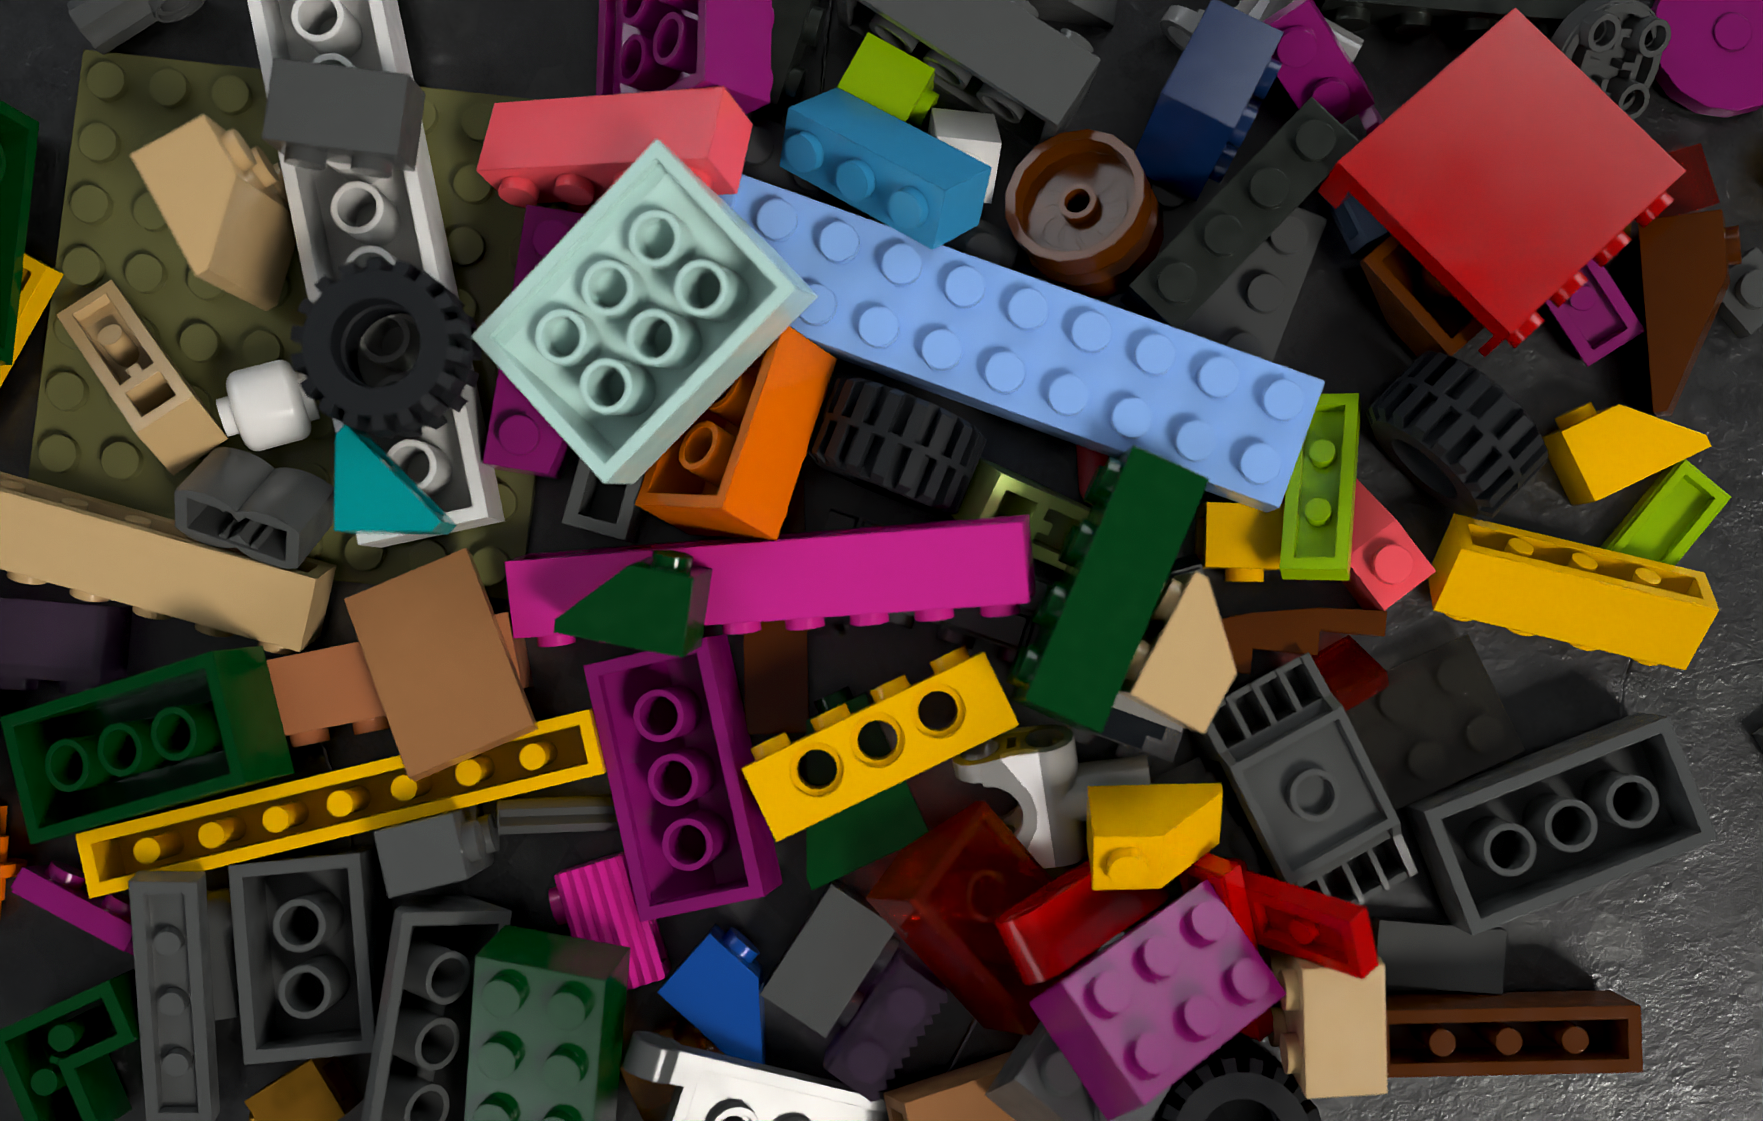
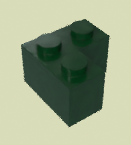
M135 968L0 1029V1066L24 1121H115L133 1110L108 1053L140 1039Z

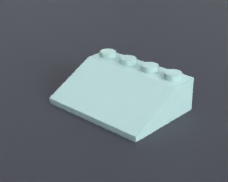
M656 139L472 334V338L604 484H634L789 327L818 295L753 228L665 144Z

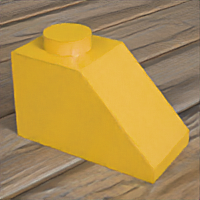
M1592 402L1578 406L1554 418L1559 429L1542 437L1548 450V458L1572 506L1596 502L1711 447L1706 434L1620 404L1596 411Z
M1221 783L1087 786L1086 840L1092 889H1161L1217 846L1220 841L1223 796Z

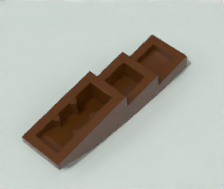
M1307 608L1241 613L1220 618L1237 673L1250 674L1253 650L1299 655L1309 652L1310 655H1318L1320 632L1385 637L1387 611Z

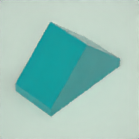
M344 425L335 433L334 531L350 534L448 535L457 526L366 432Z

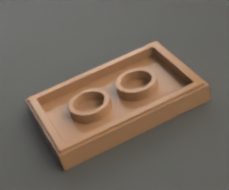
M466 548L344 599L409 779L416 782L539 729L473 556Z

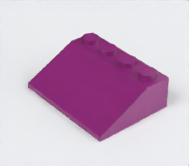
M599 0L596 96L724 86L745 115L770 103V92L773 85L771 30L774 24V10L772 8V0Z

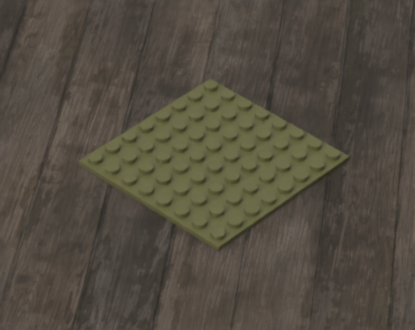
M83 49L55 270L64 275L51 297L28 473L29 480L175 520L174 491L211 453L209 451L175 475H172L136 435L56 314L111 279L191 385L224 433L225 430L219 416L216 399L228 396L226 381L230 373L276 360H284L292 365L291 355L302 352V345L290 340L292 325L304 327L307 315L297 311L303 298L308 299L297 242L278 304L268 311H264L196 277L130 156L133 152L204 114L226 131L235 128L249 148L259 146L272 165L280 162L278 150L262 139L267 95L261 69L112 52L102 55L98 51ZM420 87L426 94L422 122L458 296L465 305L463 308L464 312L474 319L478 329L512 293L526 208L516 207L502 200L498 192L476 171L494 103L537 99ZM566 202L537 203L536 206L567 211L568 205ZM481 348L482 360H473L472 363L474 371L480 374L477 388L488 434L499 367ZM316 400L317 407L320 404L318 400ZM319 409L320 419L311 421V433L303 440L262 451H253L244 444L240 434L229 436L226 441L215 447H229L249 452L263 459L274 468H294L306 471L325 480L335 488V429L333 419ZM494 468L505 518L504 522L383 548L358 545L356 534L334 531L333 523L307 557L337 565L334 580L378 585L466 548L473 556L488 598L509 600L504 562L528 554L537 476Z

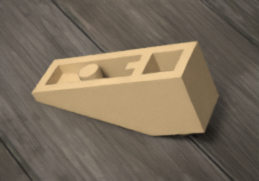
M112 279L56 314L136 435L172 475H175L228 439L202 400Z

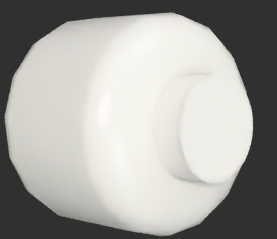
M276 360L230 373L226 381L228 396L216 399L219 416L226 435L229 437L240 434L244 444L253 451H262L307 438L311 433V421L320 419L316 400L307 397L299 384L307 378L306 375L295 372L293 366L284 360Z

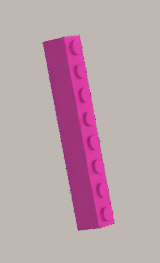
M1029 515L779 534L777 540L720 538L528 553L504 562L513 638L537 637L538 647H556L575 643L576 637L553 632L555 619L628 565L652 557L653 550H672L687 553L693 556L692 565L712 569L704 626L722 624V632L726 635L760 631L762 629L761 622L785 620L787 630L815 629L825 626L824 617L849 616L850 625L852 626L877 625L889 622V613L914 611L915 621H940L953 618L954 608L980 607V615L983 617L1010 616L1020 613V604L1030 603L1036 594Z

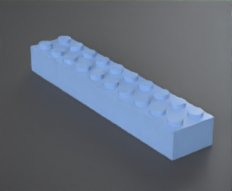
M743 174L741 175L737 194L718 195L818 295L789 326L833 357L1115 459L1133 445L1209 478L1204 491L1266 513L1280 508L1324 387V380L943 245L932 250L892 227Z

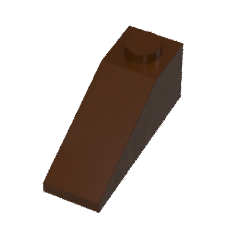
M1722 209L1655 218L1644 229L1638 224L1653 413L1657 417L1672 416L1729 287V265L1742 264L1739 225L1726 227Z

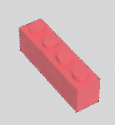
M724 86L494 103L476 171L498 192L502 200L516 207L526 208V204L536 206L537 203L557 202L589 205L593 201H598L643 152L658 139L717 195L737 194L753 124Z

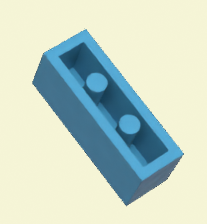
M838 87L788 107L779 165L783 169L932 250L979 225L991 174V166Z

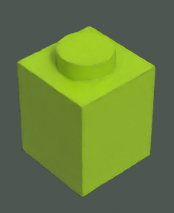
M869 32L866 34L837 86L886 113L921 129L928 121L931 108H935L939 98V94L932 91L934 88L935 68Z

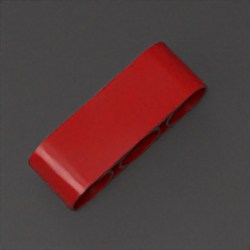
M1088 857L999 915L995 920V924L1023 983L1026 985L1037 984L1053 978L1075 965L1163 904L1168 899L1169 894L1165 886L1161 889L1093 890Z

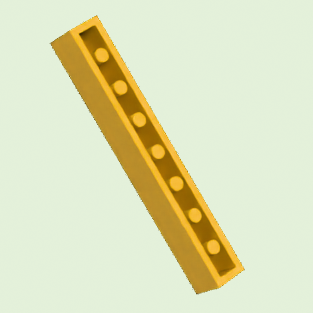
M593 708L537 721L539 729L416 782L408 778L401 756L397 755L77 833L75 837L89 899L129 889L128 881L137 871L201 872L604 774L607 771Z

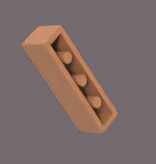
M510 612L495 614L523 689L534 687L525 638H513ZM359 642L266 660L285 736H289L291 748L330 740L329 727L352 723L354 735L390 728Z

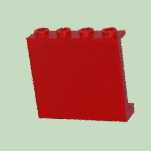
M1514 8L1342 157L1329 173L1318 192L1335 209L1350 196H1353L1494 335L1478 350L1486 357L1504 340L1515 349L1545 321L1536 310L1548 299L1559 308L1589 280L1580 269L1591 259L1602 268L1632 240L1623 229L1633 220L1644 229L1675 199L1665 190L1682 176L1686 170L1517 8Z

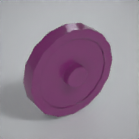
M1655 0L1651 10L1658 18L1666 20L1671 28V39L1666 49L1662 52L1659 69L1655 76V80L1667 96L1696 114L1723 118L1756 111L1763 106V0Z

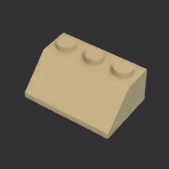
M204 114L130 154L195 276L264 311L277 306L296 245V237L280 162L272 165L259 146L250 149L235 128L226 131Z

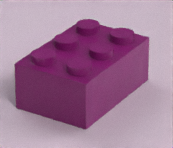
M1206 879L1168 902L1031 1000L1029 1004L1107 1121L1145 1106L1287 993Z

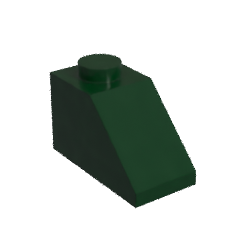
M653 550L652 557L628 565L557 617L553 632L683 658L702 645L712 569L692 565L693 556L687 553L672 550Z

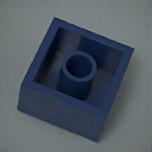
M1219 0L1210 1L1164 86L1134 152L1146 177L1194 201H1197L1208 178L1219 184L1221 183L1238 150L1237 147L1240 148L1262 103L1251 97V95L1253 94L1264 100L1283 64L1271 57L1284 32Z

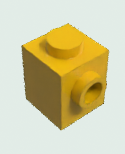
M1206 502L1198 505L1196 509L1195 554L1200 559L1203 569H1225V581L1264 582V571L1279 570L1285 504H1281L1280 508L1268 513L1241 503Z

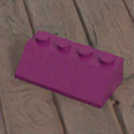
M723 634L702 638L701 647L683 658L645 651L584 665L640 922L764 897L780 886L783 880L772 832L742 771V768L754 761L755 758L750 750L752 743L747 730L744 707L728 636Z

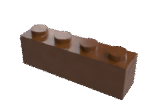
M1611 990L1503 992V995L1488 993L1385 995L1387 1078L1643 1072L1641 1005Z

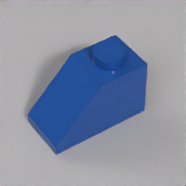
M715 924L665 979L657 993L725 1055L765 1064L767 1058L764 997L760 995L763 987V967L755 960L759 955V951L737 929L731 927L727 932H724Z

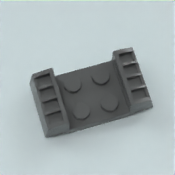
M1309 652L1225 696L1204 734L1190 730L1202 757L1220 763L1273 869V872L1266 875L1267 877L1362 905L1372 897L1387 891L1395 884L1418 873L1401 834L1400 820L1342 704L1331 693Z

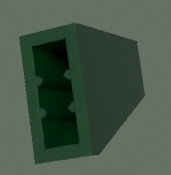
M849 686L814 701L819 713L806 720V735L815 731L810 722L811 719L841 704L846 703L851 714L870 705L871 701L866 691L853 697ZM879 720L870 721L861 728L858 734V742L866 754L872 757H883L893 750ZM815 749L806 752V781L816 786L831 782L837 774V765L834 758L824 750ZM907 780L806 828L807 880L812 890L931 836Z

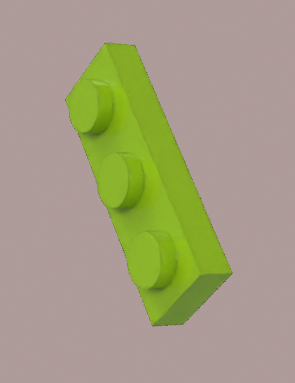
M1359 393L1320 395L1285 492L1279 566L1282 579L1350 581L1361 415Z

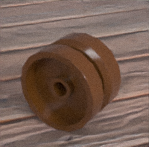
M1083 129L1055 135L1035 146L1016 166L1005 191V218L1015 240L1028 256L1038 275L1047 283L1090 298L1110 296L1128 287L1156 258L1164 239L1163 211L1133 149L1112 134Z

